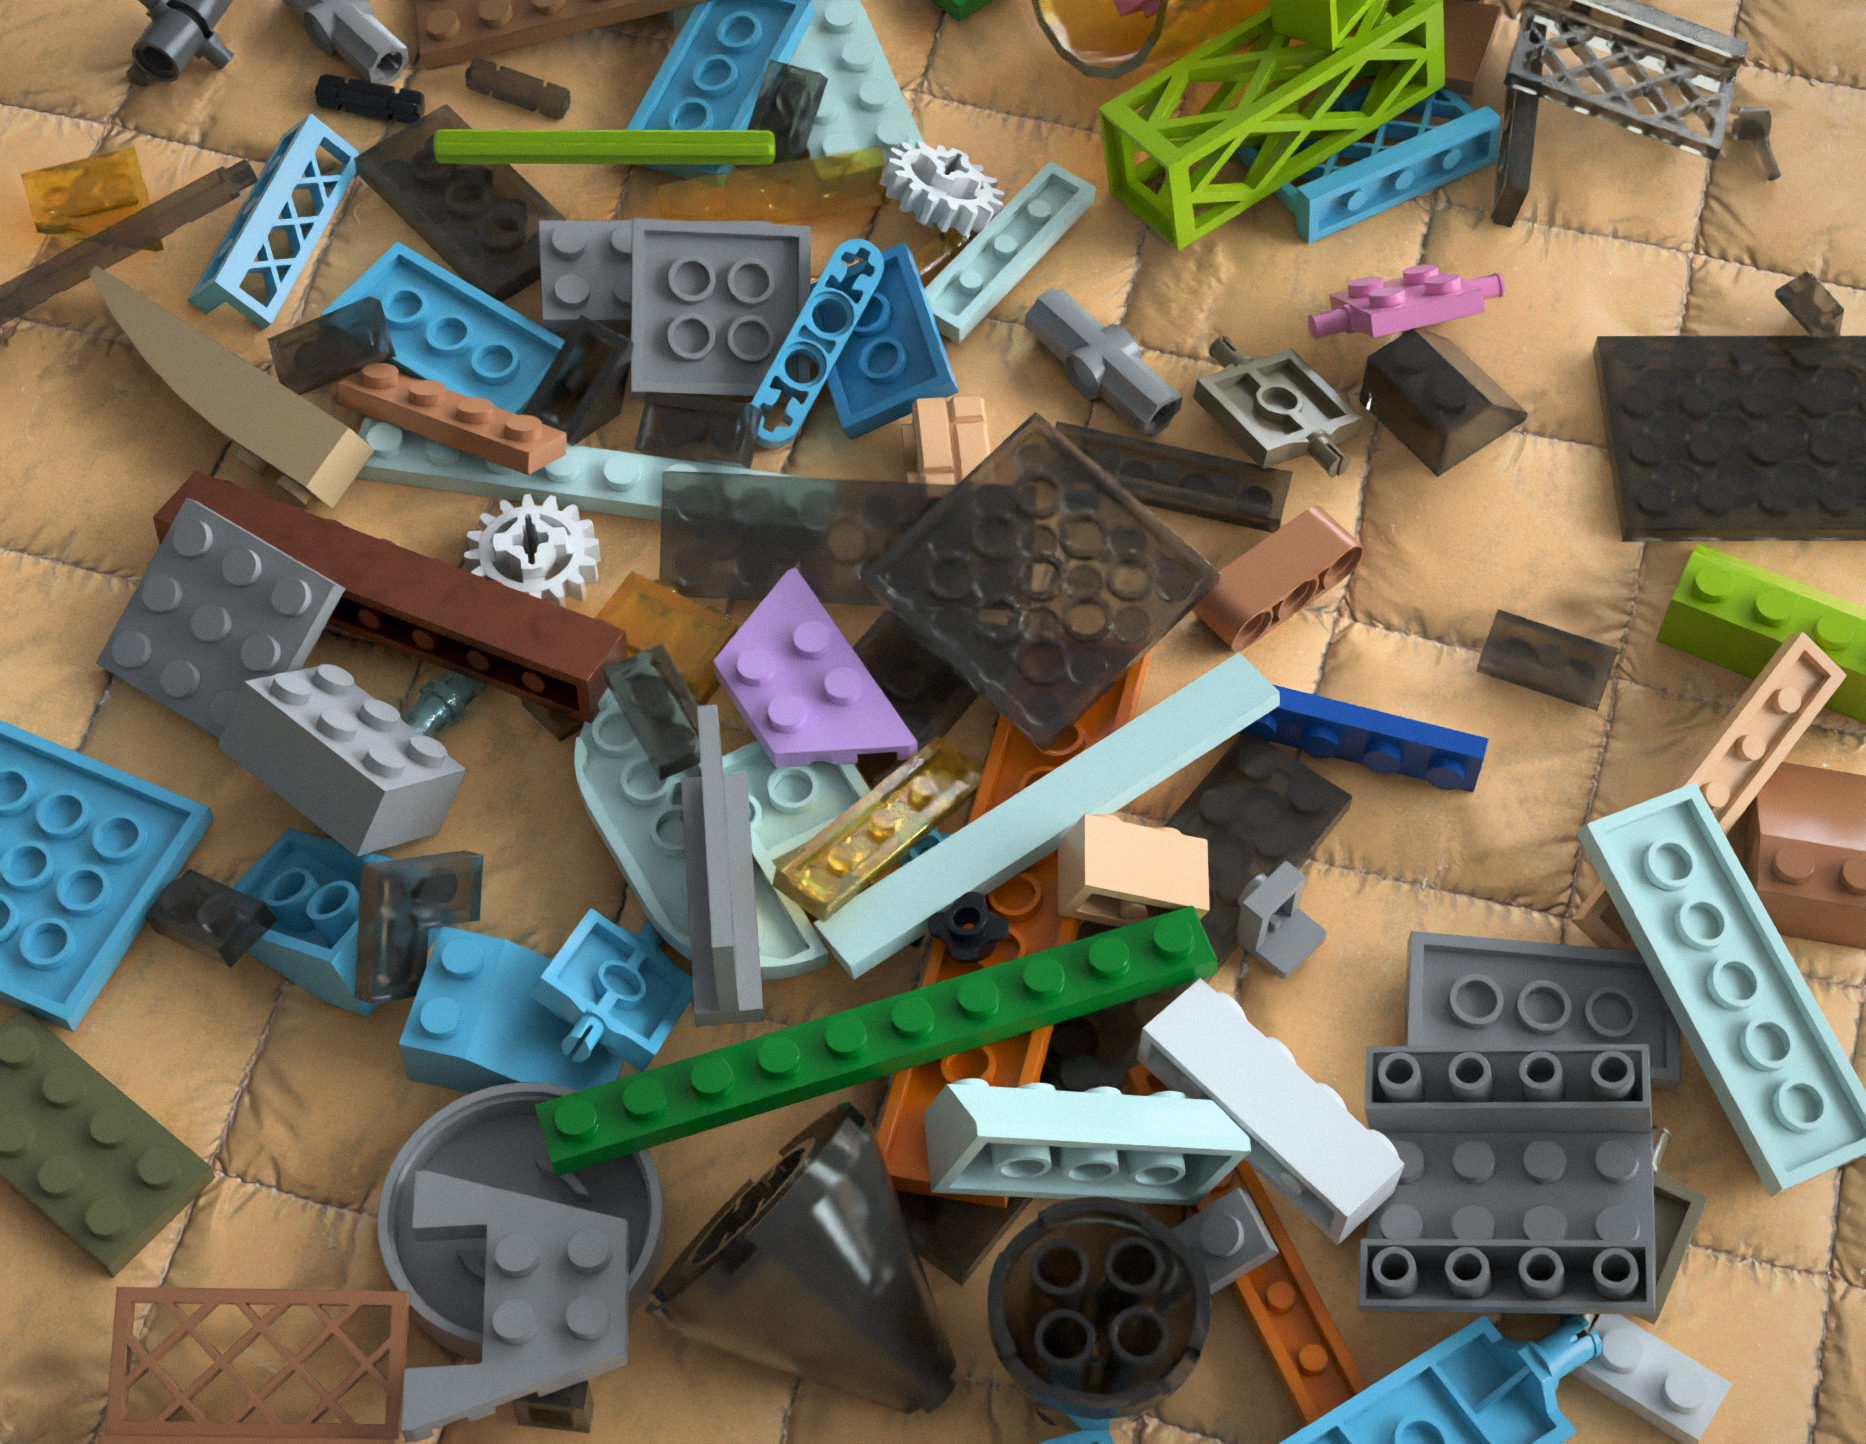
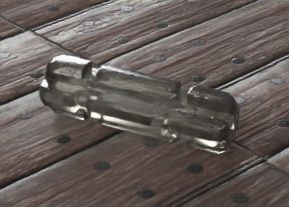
M482 58L473 59L470 66L466 69V86L475 92L489 95L490 91H492L493 98L532 112L536 111L538 107L540 108L539 114L555 120L563 119L570 108V91L560 85L548 82L545 87L543 86L544 80L505 66H500V69L497 70L496 63Z

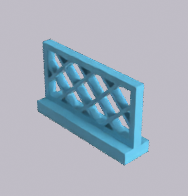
M1373 83L1338 97L1327 112L1360 110ZM1441 88L1431 94L1428 99L1425 98L1402 112L1423 115L1421 124L1389 120L1369 133L1370 135H1376L1374 144L1354 142L1328 158L1327 164H1319L1298 177L1313 181L1297 187V189L1289 182L1281 186L1274 194L1296 215V231L1310 244L1497 162L1501 117L1488 105L1474 110L1453 90ZM1432 117L1454 119L1440 126L1430 125ZM1323 137L1304 139L1290 158L1318 142ZM1385 137L1408 139L1394 146L1383 145ZM1262 146L1236 149L1235 155L1250 169ZM1338 157L1360 159V161L1346 167L1336 166Z

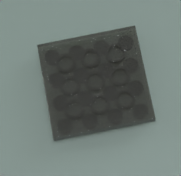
M1035 411L860 575V586L1045 753L1219 583L1221 573Z

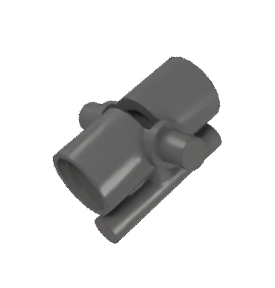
M138 0L148 9L146 15L152 21L131 49L132 57L135 61L126 73L127 77L134 84L145 86L151 77L162 82L176 81L194 56L198 59L204 56L219 70L224 68L234 54L218 41L220 34L214 30V27L233 0Z

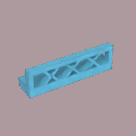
M309 114L286 131L280 138L189 296L188 301L205 314H208L226 301L261 329L270 326L365 156L312 114ZM319 145L343 163L337 175L321 176L314 154ZM303 172H305L306 178H301ZM293 190H310L316 210L314 216L297 217L291 196ZM280 213H281L282 219H278V220H277V218L279 217V215H280ZM302 228H306L304 234H302ZM286 230L292 250L290 259L274 260L267 238L270 231ZM256 255L258 257L259 262H253ZM283 270L279 277L277 271ZM262 272L269 295L264 305L239 288L246 274Z

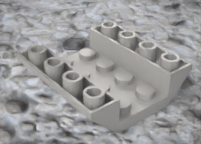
M1649 1044L1366 1047L1365 1113L1369 1129L1382 1133L1393 1144L1398 1153V1158L1405 1165L1394 1193L1368 1216L1367 1239H1360L1358 1301L1360 1311L1655 1315L1654 1171Z

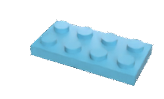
M711 0L696 4L626 130H752L816 14L812 0ZM636 164L720 188L733 166Z
M398 241L320 314L324 330L376 362L393 365L398 368L399 372L420 380L440 382L445 385L446 389L461 395L487 399L493 403V406L517 415H530L581 364L579 348Z

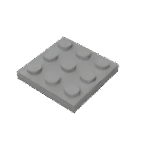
M633 218L631 225L629 398L752 402L810 296L811 226ZM795 354L789 357L784 363L785 372L788 377L800 384L809 383L810 357L804 354ZM775 384L770 386L772 389L780 390ZM781 391L776 403H789L792 397ZM795 398L799 402V404H803L805 402V400Z
M186 498L97 659L96 664L220 739L244 681L301 670L346 588L201 503Z

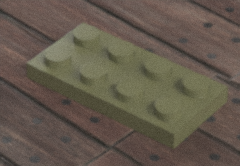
M21 1008L0 1027V1179L112 1277H115L216 1177L209 1164L27 1011Z

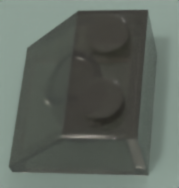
M1411 329L1367 358L1359 401L1437 477L1515 428L1527 418L1528 413L1449 338Z

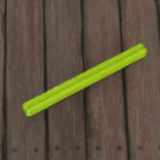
M439 129L434 135L433 150L436 161L441 164L770 165L774 162L775 137L773 132L769 130Z

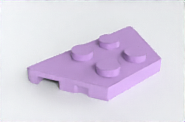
M796 567L787 570L713 660L715 677L776 768L807 766L815 761H825L831 764L858 763L857 754L897 752V761L910 760L918 756L917 740Z

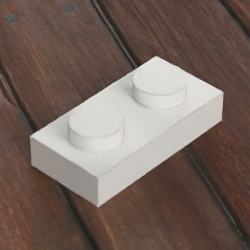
M1600 1314L1590 1332L1596 1330L1602 1345L1600 1355L1586 1361L1569 1373L1682 1444H1697L1732 1384L1620 1314Z

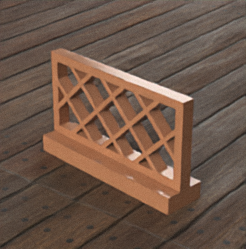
M116 1287L105 1435H98V1444H406L402 1440L401 1423L404 1368H406L410 1292L381 1290ZM135 1303L163 1304L181 1324L151 1353L133 1335ZM177 1304L202 1305L188 1317ZM219 1305H236L254 1326L222 1355L197 1325ZM249 1305L275 1306L265 1316L260 1318ZM291 1306H308L327 1327L295 1356L269 1327ZM322 1306L348 1307L333 1320ZM363 1307H391L390 1337L367 1357L343 1331L342 1327ZM190 1334L212 1358L214 1363L183 1391L158 1362L182 1339ZM262 1334L285 1359L287 1364L256 1392L230 1363ZM335 1335L361 1365L329 1394L303 1364ZM132 1350L141 1362L130 1372ZM389 1353L388 1378H386L376 1365ZM150 1370L173 1395L175 1400L152 1421H126L128 1390ZM223 1371L248 1398V1401L226 1422H211L195 1405L192 1399ZM296 1372L322 1401L299 1423H284L266 1404L265 1400ZM367 1373L387 1392L385 1424H356L337 1403ZM184 1408L196 1422L170 1420ZM257 1408L269 1423L243 1421ZM330 1409L342 1424L315 1422Z

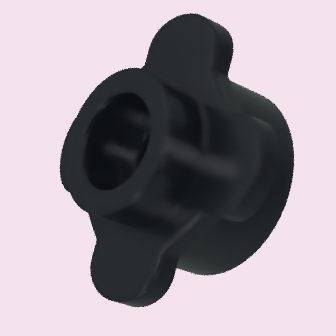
M978 892L965 893L959 898V903L955 904L950 910L945 913L937 912L928 921L930 935L933 938L942 939L947 953L958 963H975L984 960L992 954L997 943L1004 941L1009 933L1007 920L1002 916H995L986 907L984 895ZM965 924H973L975 926L971 929H962Z

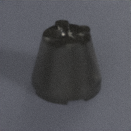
M1108 1197L1076 1198L1057 1203L1038 1212L1037 1219L1016 1234L1004 1251L999 1252L990 1275L987 1294V1322L990 1338L1005 1370L1033 1404L1041 1420L1049 1425L1060 1426L1074 1432L1082 1430H1109L1110 1432L1122 1428L1129 1423L1136 1422L1146 1412L1175 1393L1189 1378L1200 1360L1205 1347L1212 1312L1211 1292L1205 1269L1192 1245L1187 1247L1172 1230L1147 1215L1148 1209L1143 1206ZM1094 1345H1096L1098 1356H1092Z

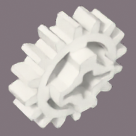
M917 141L914 148L905 142H901L898 149L892 148L881 171L882 176L879 181L881 185L888 187L885 193L887 198L900 200L901 205L899 209L902 212L914 211L916 214L914 220L930 228L938 225L939 229L946 233L949 227H953L963 236H968L971 229L979 233L988 226L989 222L1000 212L1003 206L1002 200L1005 196L1003 191L996 189L998 184L996 178L987 177L982 174L984 170L982 165H971L968 162L970 156L954 148L946 151L942 145H938L936 150H934L922 141Z
M524 494L522 507L513 508L509 502L503 500L499 502L500 516L495 518L486 513H482L479 516L482 532L469 531L467 534L469 551L464 552L467 572L483 578L495 579L505 586L540 599L551 600L566 608L565 599L568 596L581 601L587 597L585 582H597L599 578L597 562L601 561L599 540L595 539L592 521L590 519L580 521L576 505L572 504L559 511L556 496L550 495L545 500L543 506L534 505L531 494ZM535 549L537 552L534 553L535 563L529 564V561L532 560L531 551Z

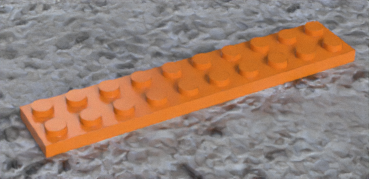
M1025 629L968 824L1134 719L1149 663L1148 643ZM1058 849L984 896L986 898V907L995 916L1004 917L1009 926L1008 936L1004 941L997 943L992 954L979 962L958 963L947 953L944 941L935 938L921 987L1076 941L1081 919L1058 915ZM965 924L962 929H971L975 926L973 924ZM1054 1024L896 1072L866 1171L870 1186L1006 1208L1009 1196L931 1193L924 1112L946 1084H951L958 1080L981 1079L986 1081L989 1087L1018 1088L1025 1084L1039 1083Z

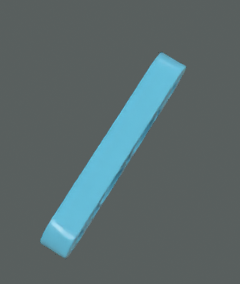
M849 239L836 248L750 404L745 419L746 430L750 438L759 446L767 449H779L788 445L797 435L882 277L884 270L883 256L879 249L871 242L863 239ZM856 257H860L866 261L864 271L870 277L860 274L853 284L849 295H846L838 290L848 269V266L841 261L852 263ZM826 284H830L833 288H827L825 286ZM852 299H858L859 302L855 303ZM822 304L836 306L845 317V326L835 333L821 331L815 326L812 319L814 309ZM795 354L807 355L816 363L818 375L809 383L800 384L794 382L785 372V361ZM775 384L780 390L772 389L770 386ZM782 391L792 397L782 418V421L789 427L785 428L778 425L772 433L763 428L765 418L758 412L761 410L765 413H770ZM795 398L805 400V402L803 404H799V402Z

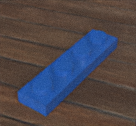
M1277 685L1273 686L1279 691L1280 706L1238 732L1251 741H1271L1303 749L1314 757H1335L1365 765L1370 770L1378 773H1398L1426 780L1433 786L1441 789H1461L1469 792H1474L1489 739Z

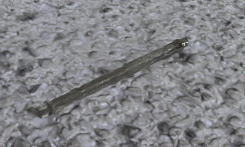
M244 159L227 169L221 166L0 285V326L41 305L53 295L66 291L89 279V273L95 265L105 270L174 233L177 228L188 222L192 223L240 197V191L258 182L251 165Z

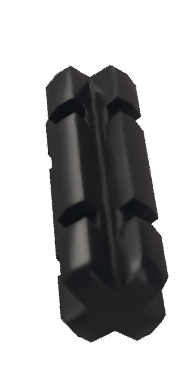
M330 74L321 75L315 87L316 102L323 108L341 110V105L346 106L345 111L349 113L390 120L392 115H395L397 122L412 125L419 124L425 112L424 95L415 90L401 88L399 93H395L394 86L357 79H349V84L344 83V77Z

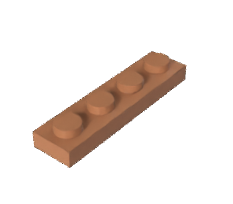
M369 364L363 367L361 372L337 383L338 405L526 475H530L566 455L567 433L542 424L539 418L530 415H517L493 406V403L487 399L467 397L450 391L440 382L420 380L398 371L397 367L390 364Z

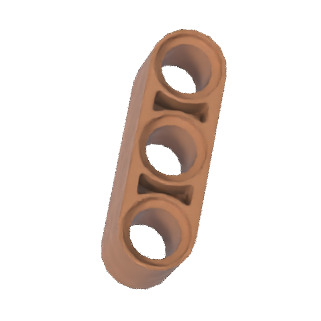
M1311 507L1208 578L1194 594L1190 603L1191 610L1233 651H1242L1344 580L1362 559L1364 546L1322 507Z

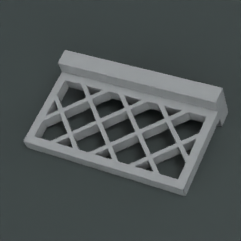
M718 705L697 706L701 777L681 778L696 1026L761 1022L764 1021L747 773L724 775Z

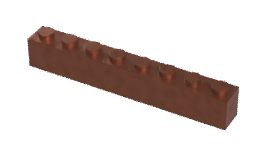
M195 471L153 516L160 545L185 499L189 498L197 501L346 588L327 624L583 722L586 721L592 724L600 711L598 706L600 699L616 674L629 665L626 630L615 627L605 620L594 619L569 610L551 600L540 599L505 586L495 579L483 578L451 566L441 559L424 556L397 546L387 539H379L346 527L336 520L325 519L295 508L285 501L274 500L241 488L228 480H220Z

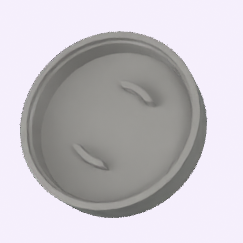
M521 1082L488 1087L470 1093L453 1101L427 1119L410 1136L391 1164L383 1184L378 1208V1238L382 1257L394 1291L410 1292L409 1317L431 1339L449 1351L465 1358L482 1362L486 1238L416 1241L412 1230L415 1171L426 1170L626 1219L629 1228V1317L643 1301L655 1279L664 1249L665 1213L658 1173L648 1149L555 1177L535 1104L578 1092V1090L548 1083Z

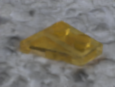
M135 146L21 174L33 222L38 234L154 252L164 250Z

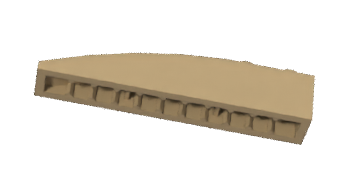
M95 265L89 276L117 323L145 361L172 390L215 428L238 445L232 456L261 476L266 473L268 468L280 474L281 476L275 484L301 503L306 505L313 496L333 509L375 450L339 420Z

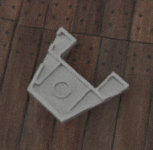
M426 1170L415 1171L412 1230L416 1241L486 1238L482 1362L471 1365L404 1368L401 1432L406 1443L418 1442L434 1436L433 1429L468 1417L470 1423L495 1414L496 1406L537 1392L538 1396L541 1397L628 1365L629 1228L626 1219Z

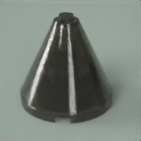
M843 1102L828 1110L779 1150L778 1153L782 1156L779 1161L769 1168L756 1182L749 1178L714 1214L680 1253L652 1291V1294L662 1304L655 1306L650 1302L645 1307V1311L668 1334L906 1415L912 1414L920 1408L926 1414H929L937 1409L954 1390L957 1383L951 1375L956 1368L957 1362L873 1126L851 1102Z

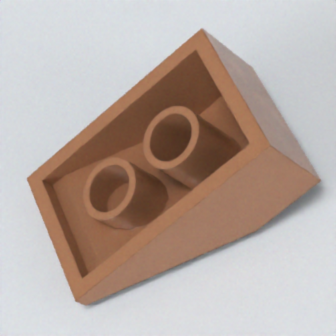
M1781 762L1746 808L1743 869L1779 935L1866 950L1865 775Z

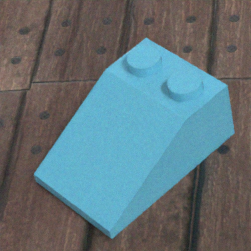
M290 828L277 839L203 919L210 930L322 1001L367 1017L389 996L393 987L415 962L431 948L438 936L441 925L447 927L452 921L418 866L375 853L356 857L338 842Z
M441 925L398 1043L409 1080L465 1093H473L488 1087L521 1082L548 1083L581 1091L619 1079L624 1060L612 1055L598 1042L585 1061L576 1062L571 1060L581 1046L579 1042H577L568 1057L564 1055L561 1046L562 1042L574 1026L566 1020L558 1018L547 1007L529 996L542 974L553 961L552 959L506 939Z

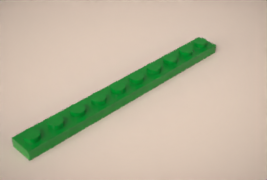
M1192 905L535 1104L554 1174L557 1177L1193 982L1199 978L1202 979L1216 975L1218 959Z

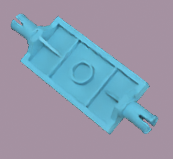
M1483 1315L1279 1444H1566L1577 1431L1559 1410L1555 1390H1557L1560 1378L1586 1361L1600 1355L1602 1351L1601 1340L1596 1330H1593L1577 1341L1576 1334L1590 1325L1585 1318L1579 1315L1571 1316L1565 1320L1564 1324L1535 1342L1529 1340L1517 1342L1503 1338L1488 1317Z

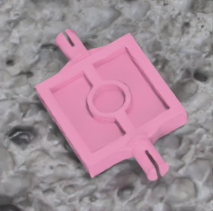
M1432 264L1406 268L1402 271V278L1384 282L1381 277L1359 278L1348 282V290L1329 294L1331 311L1309 315L1308 327L1312 338L1315 340L1342 332L1347 334L1363 332L1375 338L1484 313V300L1504 296V282L1501 275L1497 272L1467 280L1466 278L1460 279V276L1457 274L1442 272L1438 270L1437 265Z

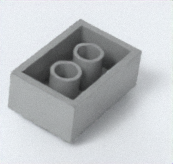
M321 664L316 667L244 681L217 745L218 748L356 857L439 833L467 771L466 768L447 755L446 748L440 742L431 737L421 735L400 718V713L397 709L386 702L373 698L354 683V678L349 672L331 664Z

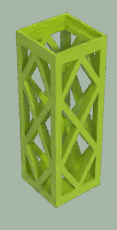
M1376 0L1356 23L1355 32L1345 37L1333 52L1311 44L1288 47L1292 38L1273 32L1271 5H1268L1098 108L1110 193L1179 252L1274 193L1281 186L1303 175L1445 86L1443 0ZM1263 33L1247 53L1225 56ZM1376 76L1359 111L1327 112L1352 79ZM1250 81L1240 102L1227 109L1247 82ZM1189 82H1224L1198 115L1169 119ZM1324 84L1302 113H1298L1306 95ZM1144 105L1138 114L1134 112V110ZM1326 136L1290 158L1304 139ZM1262 146L1243 183L1208 185L1236 149ZM1133 152H1146L1150 157L1135 166ZM1205 157L1189 177V170L1192 164ZM1166 171V179L1157 195L1144 185ZM1209 208L1194 218L1193 210Z

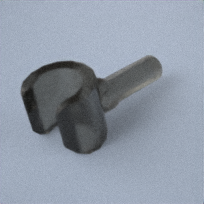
M1739 107V118H1735L1732 122L1733 139L1753 141L1754 149L1757 151L1767 179L1769 181L1778 179L1781 176V172L1770 147L1771 143L1769 140L1771 129L1770 111L1762 107Z

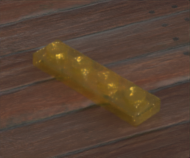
M878 145L654 185L659 216L663 220L771 221L772 224H781L890 204V198H887L885 195L888 187L881 185L879 182L882 176L881 171L884 167L882 147Z
M937 736L776 867L772 886L824 923L976 795L984 768Z

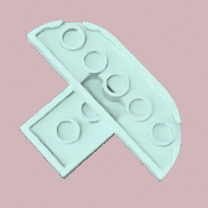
M644 656L616 674L598 703L600 711L592 724L585 721L580 736L576 737L574 764L577 784L583 806L649 921L670 946L691 960L681 778L701 777L700 747L698 739L647 656ZM758 740L722 756L724 775L747 773L761 980L782 979L799 976L829 965L827 949L778 870L881 821V806L853 763L831 764L825 761H815L807 766L776 768Z

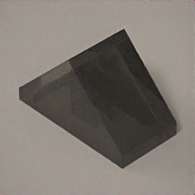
M581 314L521 415L537 417L542 421V424L566 432V443L573 447L621 414L634 343L621 334Z

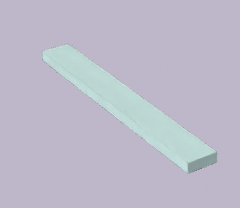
M1240 653L1235 654L814 922L817 935L846 972L855 980L929 932L928 921L930 917L937 912L945 913L950 910L955 904L959 903V898L965 893L978 892L985 896L1058 849L1059 842L1084 813L1090 815H1110L1280 706L1279 691Z

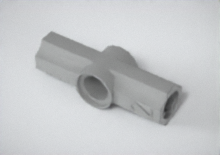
M282 0L302 18L309 36L325 54L330 55L337 51L369 82L389 85L400 78L403 67L409 62L407 47L376 19L368 0Z
M1053 287L1037 297L1035 304L1025 314V328L1063 362L1065 373L1072 386L1085 398L1093 400L1101 396L1143 436L1151 434L1154 437L1169 426L1173 417L1181 410L1182 396L1142 361L1139 346L1129 332L1117 324H1111L1105 328L1063 289L1056 291Z

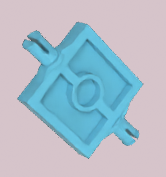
M590 908L530 992V997L547 1007L558 1018L566 1020L574 1026L561 1045L564 1055L568 1057L577 1042L581 1044L571 1059L572 1061H585L598 1042L612 1055L623 1059L639 1071L644 1072L692 999V976L675 966L659 950L665 940L658 932L657 934L653 932L655 928L649 919L644 922L643 927L636 934L618 927Z

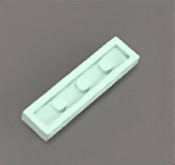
M1049 161L989 222L988 226L982 229L924 289L938 331L960 344L1095 202L1096 187Z

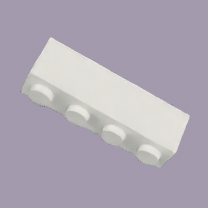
M1199 978L1143 1027L1136 1059L1170 1091L1181 1092L1185 1094L1186 1099L1213 1100L1249 1137L1251 1152L1244 1159L1337 1246L1394 1193L1405 1163L1398 1158V1153L1393 1144L1382 1133L1373 1129L1367 1130L1347 1111L1345 1103L1335 1090L1324 1083H1316L1296 1065L1291 1052L1282 1042L1273 1037L1266 1038L1246 1020L1239 1004L1224 992L1216 993L1207 983Z

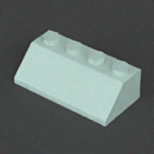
M962 1079L946 1084L924 1112L931 1193L1196 1206L1251 1152L1249 1137L1213 1100L1186 1099L1185 1094L1178 1091H1162L1149 1096L1121 1095V1091L1113 1087H1096L1084 1092L1056 1091L1053 1085L1047 1083H1030L1018 1088L989 1087V1084L981 1079Z

